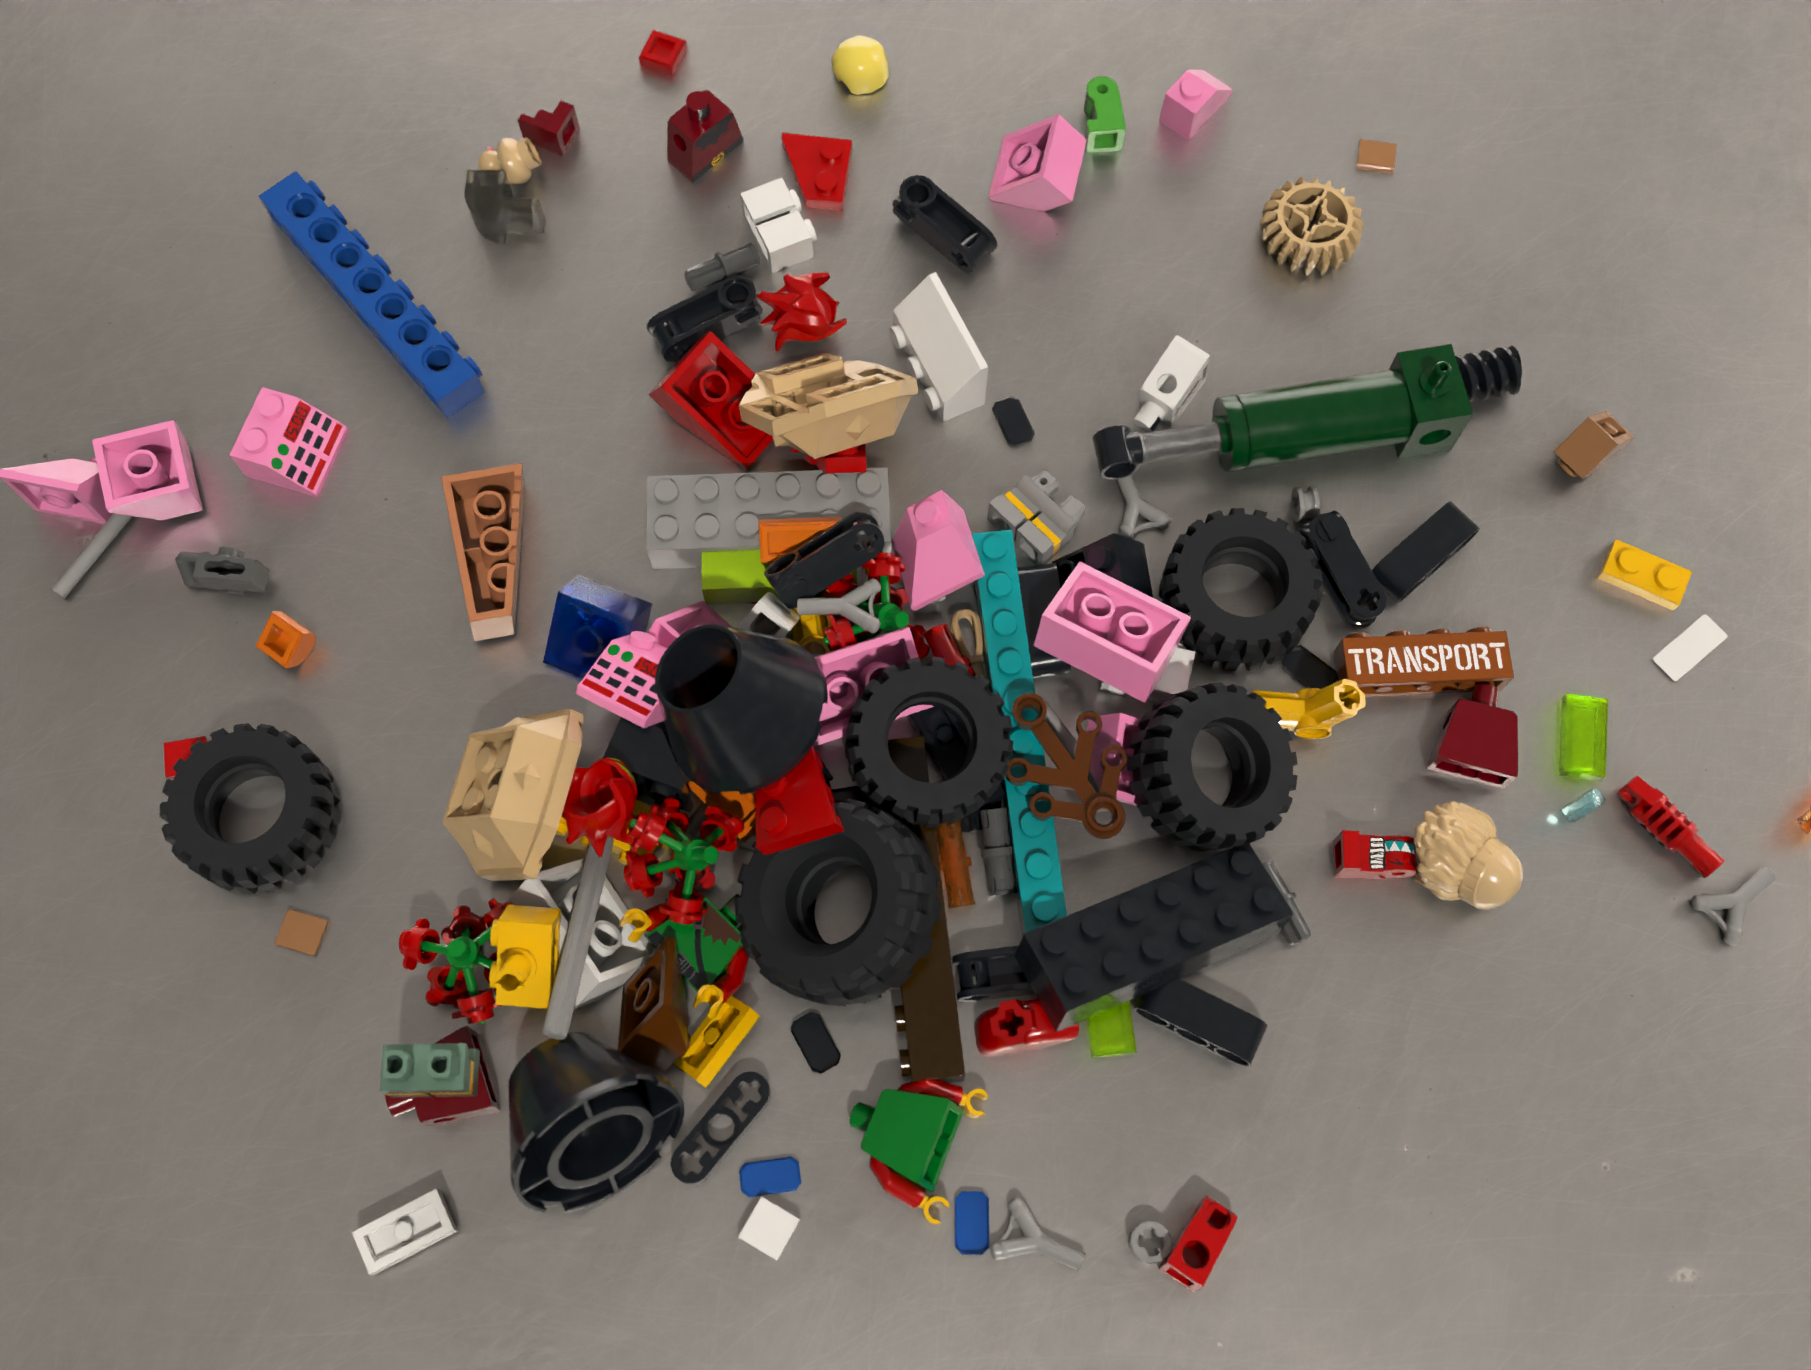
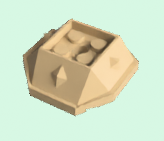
M823 353L757 372L751 381L752 388L745 393L739 404V409L743 422L773 436L775 447L790 446L817 459L894 435L911 396L919 394L917 379L880 364L861 360L843 361L841 356Z
M564 709L529 715L524 718L516 717L503 727L470 733L456 780L453 782L454 786L442 823L465 851L477 876L491 881L537 879L542 867V858L549 850L558 830L582 747L583 733L581 725L584 723V714L572 709Z

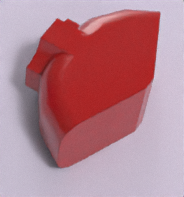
M1038 999L999 1002V1007L984 1011L976 1018L974 1022L976 1046L982 1055L988 1057L1040 1050L1074 1040L1079 1033V1023L1056 1032Z

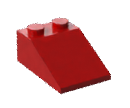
M711 331L699 338L649 393V396L676 422L744 470L749 469L773 440V436L742 421L739 404L745 393L752 388L751 381L755 373Z

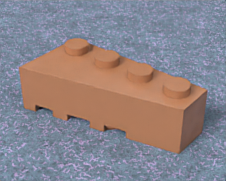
M519 463L441 476L473 640L475 642L515 634L525 497L523 465Z

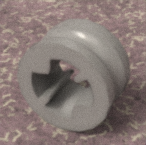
M1309 486L1306 491H1303L1301 487L1293 488L1291 509L1296 523L1303 522L1304 518L1312 521L1320 514L1319 493L1315 486Z
M1146 1221L1134 1227L1128 1241L1130 1252L1135 1259L1146 1264L1161 1262L1165 1259L1171 1250L1172 1243L1170 1233L1165 1226L1154 1221ZM1145 1229H1151L1153 1237L1161 1238L1162 1245L1161 1248L1154 1249L1157 1253L1155 1256H1148L1147 1249L1138 1246V1237H1145L1143 1233Z

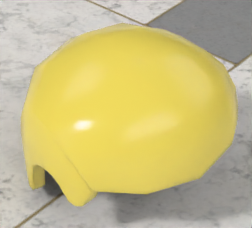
M864 36L850 38L842 42L832 55V69L837 81L844 82L852 94L872 93L883 87L889 78V65L885 50L872 38Z

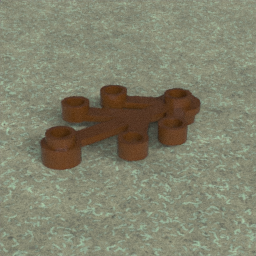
M1034 693L1020 695L1015 700L1012 708V717L1015 724L1023 730H1031L1058 769L1029 764L1023 758H1013L1007 764L1009 766L1005 775L1007 781L1014 786H1023L1027 782L1073 790L1083 803L1054 800L1053 796L1048 793H1037L1030 801V813L1036 820L1046 821L1052 817L1082 822L1085 830L1095 838L1109 839L1116 836L1122 830L1126 818L1123 806L1116 800L1120 772L1123 771L1127 762V754L1124 749L1112 745L1103 750L1100 763L1104 774L1098 794L1089 782L1088 775L1095 738L1098 737L1102 728L1100 716L1092 711L1083 712L1078 716L1076 721L1078 740L1073 760L1045 720L1047 714L1045 701ZM1025 709H1033L1036 711L1037 717L1034 720L1028 721L1022 717L1021 713ZM1090 719L1096 723L1097 728L1094 731L1087 732L1081 727V723L1084 720ZM1112 753L1117 754L1121 757L1122 762L1118 766H1111L1107 763L1106 756ZM1019 765L1024 767L1027 773L1022 778H1015L1010 773L1011 768ZM1045 800L1049 802L1051 809L1046 813H1039L1034 807L1035 803ZM1101 811L1107 812L1111 816V822L1101 825L1096 821L1095 815Z

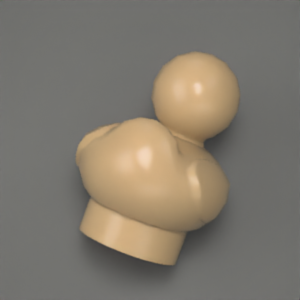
M527 137L520 141L504 138L498 143L497 152L492 147H487V151L483 152L478 159V167L483 174L494 177L503 171V181L511 185L526 183L530 179L533 169L541 165L539 153L532 141Z

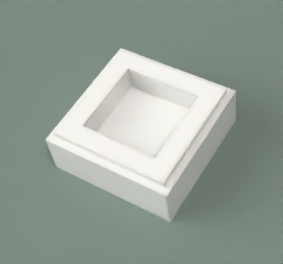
M761 1196L738 1238L778 1261L801 1220Z

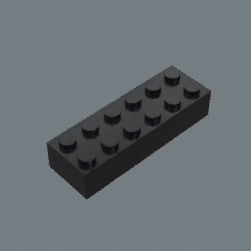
M1244 843V845L1232 847L1024 933L1014 957L1054 1030L1058 1032L1278 936L1294 913L1251 845Z

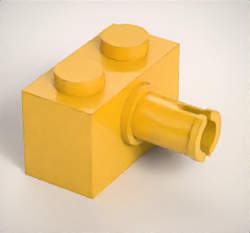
M507 905L500 918L494 919L491 927L490 942L491 946L497 947V961L492 962L489 985L490 988H496V1005L548 1009L559 966L561 909Z

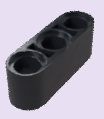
M1449 501L1388 553L1372 571L1381 587L1399 603L1461 550L1478 533L1480 528L1453 502Z
M1055 563L1017 567L1033 679L1070 675V664L1034 646L1042 614L1060 590L1057 566Z
M1177 979L1139 996L1134 1007V1011L1147 1020L1234 1063L1247 1067L1251 1066L1268 1026L1260 1018L1181 979Z

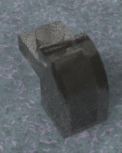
M467 171L464 192L465 201L475 227L483 237L498 244H505L507 232H515L521 235L545 232L546 219L540 200L512 198L513 193L505 171Z

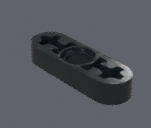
M744 1072L738 1075L677 1147L671 1158V1169L678 1180L688 1185H697L704 1182L768 1106L771 1099V1089L767 1080L761 1074ZM757 1082L761 1085L758 1088L761 1099L757 1103L752 1100L747 1101L741 1111L748 1114V1116L741 1122L738 1115L732 1109L724 1107V1105L731 1099L736 1106L743 1098L740 1087L744 1083L752 1086ZM720 1115L728 1116L734 1122L733 1134L724 1141H716L709 1134L711 1121ZM701 1134L703 1139L711 1147L719 1149V1152L712 1157L710 1152L706 1151L699 1160L700 1165L703 1166L702 1171L699 1174L690 1171L687 1175H684L682 1171L685 1168V1164L681 1159L686 1153L690 1156L696 1155L702 1148L701 1144L695 1142Z

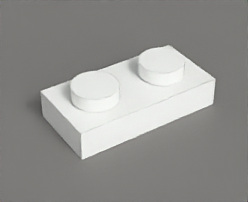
M434 1189L353 1231L352 1234L369 1275H375L458 1232L441 1190Z

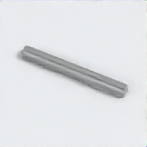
M609 835L600 858H598L590 842L588 845L542 1031L543 1035L548 1038L563 1040L567 1037L614 843L613 838Z

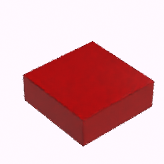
M653 30L638 57L640 66L673 77L687 51L686 40Z

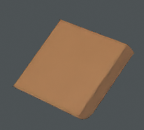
M1360 139L1356 169L1393 174L1397 144Z
M288 909L274 944L315 956L318 953L330 921Z

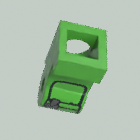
M1094 77L1087 84L1084 102V112L1091 119L1087 120L1086 153L1122 150L1126 126L1117 83L1109 77Z

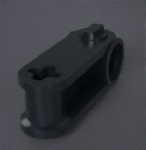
M914 175L905 179L900 185L899 196L892 203L893 213L963 272L971 273L976 267V262L986 253H992L998 247L993 233L934 184L931 179L921 175ZM916 200H917V201H922V203H914V202H912V201H916Z
M734 275L657 313L648 321L647 330L660 343L662 347L661 355L665 361L674 362L680 360L689 348L709 331L721 340L745 327L751 326L756 320L760 319L763 309L756 297L754 283L749 278ZM737 300H745L741 304H732Z
M1333 510L1329 513L1320 514L1312 521L1297 527L1296 531H1299L1306 539L1303 546L1305 550L1311 548L1317 556L1318 562L1314 569L1322 571L1323 586L1344 622L1355 629L1367 628L1373 624L1376 617L1384 611L1387 598L1353 539L1342 515ZM1358 604H1359L1360 606L1367 604L1368 607L1365 606V607L1360 608V607L1358 606Z
M854 512L797 549L773 561L765 570L764 576L788 609L797 608L798 598H814L822 590L876 557L884 546L883 533L878 527L876 519L871 514ZM862 530L869 535L864 540L857 536V533Z
M1018 946L978 950L954 955L952 957V964L958 968L960 983L957 1001L973 1002L1035 994L1014 957ZM972 968L975 970L976 985L973 984Z

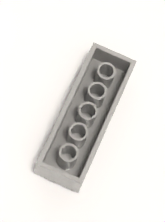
M866 468L867 472L827 474L821 470L647 476L646 551L652 569L702 568L701 552L760 550L759 519L841 517L843 519L854 512H866L876 519L878 527L884 536V546L880 553H891L888 468ZM863 530L857 533V536L862 540L869 537Z

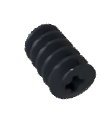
M1511 345L1508 348L1498 347L1493 351L1482 350L1478 354L1467 353L1463 357L1455 355L1470 403H1473L1476 393L1480 400H1488L1491 391L1498 398L1503 397L1506 389L1512 395L1520 391L1522 365L1519 352L1514 346Z

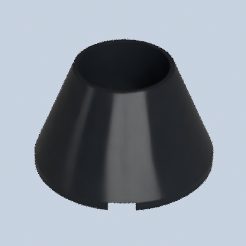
M716 624L701 625L686 631L671 643L661 657L655 674V689L676 762L691 781L712 793L719 794L720 791H738L740 794H747L773 784L800 763L813 746L822 728L818 722L823 703H828L825 675L817 660L807 649L795 641L784 637Z
M570 1032L563 1040L550 1038L542 1042L518 1062L511 1073L508 1083L512 1188L524 1206L541 1213L546 1212L545 1206L561 1205L566 1212L575 1211L599 1203L617 1194L638 1180L662 1158L658 1150L669 1135L672 1138H676L684 1118V1102L680 1093L669 1080L590 1034Z

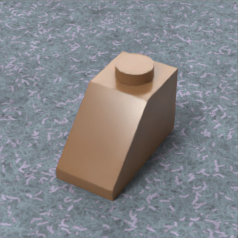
M1603 411L1587 417L1553 452L1561 458L1558 464L1565 472L1573 477L1579 475L1584 479L1596 472L1635 437L1607 411Z

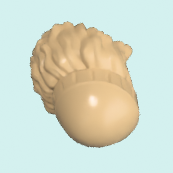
M1456 801L1435 805L1434 812H1424V821L1415 828L1414 844L1417 847L1416 852L1420 860L1417 866V870L1420 873L1414 876L1416 883H1420L1441 900L1454 901L1462 899L1477 909L1485 910L1501 907L1517 894L1523 880L1522 864L1515 852L1497 839L1495 824L1487 813L1479 811V809L1473 808L1470 805L1468 806L1463 802L1457 803Z

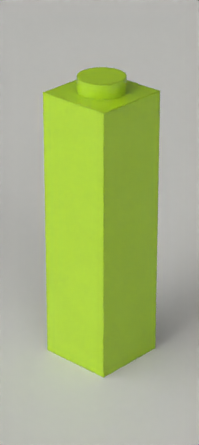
M760 550L701 552L702 593L707 605L758 602L767 592L773 593L780 599L764 576L765 570L771 563H761ZM855 569L850 574L854 576V584L858 585L857 569ZM824 590L819 592L815 597L823 598Z

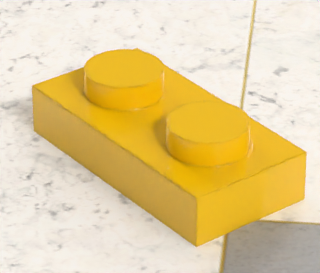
M1615 539L1608 549L1597 579L1674 611L1681 603L1692 571Z
M731 996L725 1003H722L714 1019L708 1017L704 1019L691 1036L690 1045L682 1058H677L673 1064L706 1088L748 1034L760 1015L748 1005Z

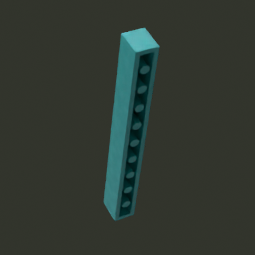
M1012 530L972 533L985 576L974 581V589L983 633V656L986 678L990 682L988 688L993 695L999 693L1005 703L1002 711L1004 715H1010L1013 727L1009 732L1010 740L1014 741L1013 753L1009 757L1008 762L1013 758H1023L1029 764L1046 767L1044 750L1031 730L1019 728L1012 717V708L1015 700L1025 693L1035 694ZM1025 709L1021 713L1022 717L1028 721L1034 720L1037 717V713L1033 709ZM1019 765L1012 767L1010 770L1011 775L1015 778H1022L1027 773L1025 768ZM1005 776L1001 781V787L1005 792L1003 804L1004 808L1007 807L1010 845L1013 848L1012 867L1022 938L1024 933L1067 916L1053 817L1046 821H1039L1030 813L1032 797L1040 792L1050 794L1049 786L1027 782L1023 786H1014L1007 781ZM1040 800L1034 805L1039 813H1046L1051 809V805L1045 800Z

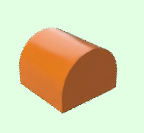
M275 611L271 613L255 647L283 667L292 668L301 664L309 656L314 648L316 637L312 632L282 611Z

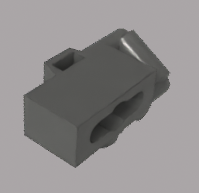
M220 547L218 554L215 555L209 552H180L175 558L186 586L218 589L239 594H245L246 591L265 593L269 569L257 559L244 558V552L231 547Z

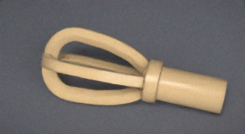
M964 609L957 611L953 614L950 623L953 640L960 654L969 658L971 662L970 668H973L976 673L975 678L981 674L986 679L983 667L985 662L983 656H981L983 651V633L980 617L973 610ZM962 618H967L972 625L975 642L973 656L969 653L962 638L958 624Z

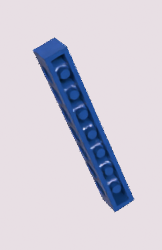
M295 171L258 196L270 218L447 419L485 393L479 377L483 374L470 356L464 359L457 352L460 348L453 337L446 330L440 333L434 325L437 322L430 311L423 304L417 307L411 301L414 299V296L401 279L395 282L389 276L392 272L379 254L373 257L367 251L369 245L356 229L350 232L345 225L348 223L345 217L334 204L328 207L323 202L326 198L313 180L306 183ZM424 340L422 343L414 345L417 341ZM447 366L441 371H436L439 367Z

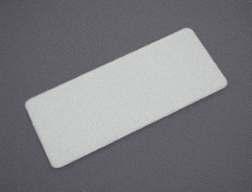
M1703 614L1653 657V661L1673 681H1678L1728 636L1708 615Z

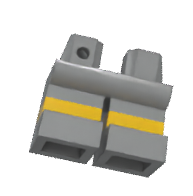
M1047 470L1042 471L1031 479L1026 474L1023 475L1016 486L1005 495L1001 493L989 502L987 519L999 531L1012 530L1015 546L1034 565L1046 564L1073 538L1075 526L1083 518L1086 509L1075 496L1071 495L1058 506L1050 497L1058 491L1059 483Z

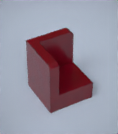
M564 101L559 102L553 113L539 110L534 118L525 114H521L518 118L523 138L527 137L535 146L560 156H564L580 129L574 105Z

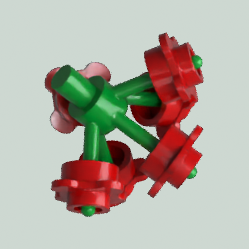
M879 553L861 566V568H865L868 580L874 578L881 585V590L875 595L873 602L875 618L881 622L879 630L875 633H870L858 625L850 624L844 616L834 619L832 614H827L829 626L822 629L823 643L832 652L875 638L881 632L890 633L910 627L918 657L923 659L930 651L923 636L926 630L921 625H908L909 616L906 612L902 611L903 604L909 601L906 590L890 586V584L901 580L900 573L906 570L905 565L902 564V559L895 557L893 553ZM849 573L824 589L823 598H841L859 587L854 584V576ZM869 599L860 603L857 607L869 613Z
M669 797L663 801L662 805L657 806L653 804L647 814L640 811L636 818L630 821L631 827L628 835L634 841L630 850L626 852L628 864L624 867V878L632 891L639 890L646 898L654 895V887L661 885L663 871L667 870L672 873L676 885L674 889L669 891L665 905H660L659 911L669 915L668 918L673 922L693 924L695 921L702 920V914H706L708 910L703 905V895L693 890L701 887L710 889L714 885L715 875L710 872L709 864L717 861L718 851L733 852L738 847L736 839L738 834L744 830V823L739 817L723 812L718 805H711L706 809L707 819L701 824L699 829L701 840H691L685 834L688 829L689 816L685 812L680 811V802L675 797ZM656 844H664L674 849V856L669 858V860L659 862L658 858L653 853H650V851ZM640 846L649 851V853L638 855L637 849Z
M492 898L488 902L491 910L483 917L472 913L467 905L456 907L453 911L454 918L451 924L444 927L441 933L443 941L448 945L440 944L438 932L430 929L429 921L424 918H419L413 928L404 930L399 937V950L404 955L403 967L405 969L414 970L417 963L429 964L435 959L437 953L446 955L448 962L451 964L433 967L429 970L427 979L430 981V990L425 995V1000L429 1005H453L460 1011L452 1013V1019L466 1017L468 1024H483L487 1019L494 1017L493 1008L502 1006L496 1005L493 992L496 995V988L493 991L492 988L478 990L473 969L478 964L484 966V977L489 983L492 962L497 961V951L489 958L482 956V944L490 939L494 919L500 918L507 905H514L511 902L502 904Z

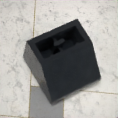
M1113 533L1052 561L1057 566L1060 589L1080 561L1153 598L1145 546L1142 542Z
M621 717L603 758L618 759L629 768L637 785L636 799H639L641 794L655 799L654 804L659 806L663 804L666 798L675 797L680 802L679 809L691 813L694 807L693 801L663 730L653 725L642 728Z

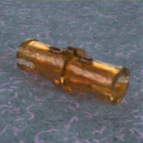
M961 821L950 825L949 823L940 824L935 828L942 860L939 862L940 871L944 872L949 909L976 904L968 869L969 866H972L971 857H966Z

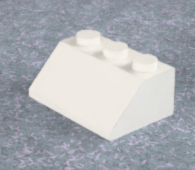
M937 273L929 274L893 310V326L890 327V334L895 346L898 349L903 348L907 354L906 363L911 376L916 379L920 378L925 388L923 395L931 411L937 410L942 421L945 422L985 405L988 365Z
M585 858L541 871L537 879H526L507 901L514 905L561 909L559 962ZM605 877L574 1010L603 999L620 988L655 951L644 934L634 943L627 939L636 927L632 924L619 926V922L628 909L607 877Z

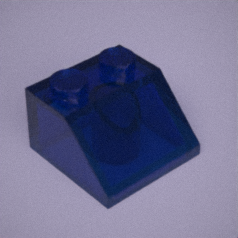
M578 575L557 593L543 663L584 678L613 639L630 635L634 631L646 633L653 603Z

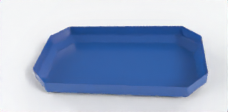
M792 1156L744 1163L739 1170L741 1192L748 1197L796 1191L801 1184L799 1162Z
M962 1191L955 1198V1248L962 1255H983L989 1248V1198L982 1191Z

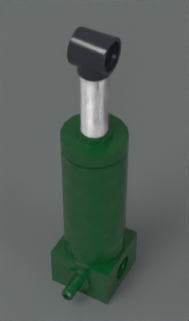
M1452 344L1397 352L1389 370L1236 394L1234 396L1218 397L1213 404L1212 423L1207 422L1200 425L1195 424L1139 434L1137 431L1131 432V429L1127 426L1117 425L1098 431L1092 439L1100 474L1105 479L1127 477L1135 473L1139 467H1142L1143 462L1165 460V458H1177L1209 451H1216L1224 471L1234 472L1392 445L1395 447L1398 459L1451 451L1473 416V412Z

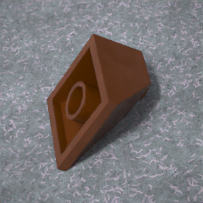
M669 936L663 940L623 985L618 1039L619 1052L636 1062L662 1072L677 1058H682L685 1055L691 1040V1035L688 1033L689 1013L676 941Z

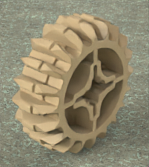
M1317 176L1310 183H1307L1302 177L1296 181L1295 185L1287 181L1281 190L1276 189L1271 194L1270 200L1265 203L1262 211L1263 215L1260 220V230L1262 231L1261 243L1268 244V255L1278 254V265L1284 262L1290 263L1291 273L1298 267L1304 268L1306 276L1312 272L1313 268H1316L1321 275L1327 271L1328 267L1336 271L1341 266L1342 261L1347 262L1352 257L1354 250L1358 248L1361 241L1360 236L1364 228V222L1360 220L1362 208L1354 207L1356 203L1355 196L1345 197V186L1336 190L1332 187L1331 179L1325 184L1319 183ZM1312 220H1315V224H1313L1311 231H1307L1308 227H1310Z

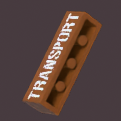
M1489 627L1473 628L1466 633H1451L1449 629H1435L1422 635H1410L1409 631L1401 630L1376 637H1370L1365 632H1357L1342 638L1333 652L1335 670L1338 676L1337 682L1342 679L1356 681L1358 688L1365 693V697L1473 692V687L1477 684L1492 685L1501 691L1514 678L1507 632L1491 631Z

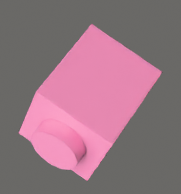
M1187 70L1165 93L1159 122L1189 141L1228 99L1233 89L1204 70Z

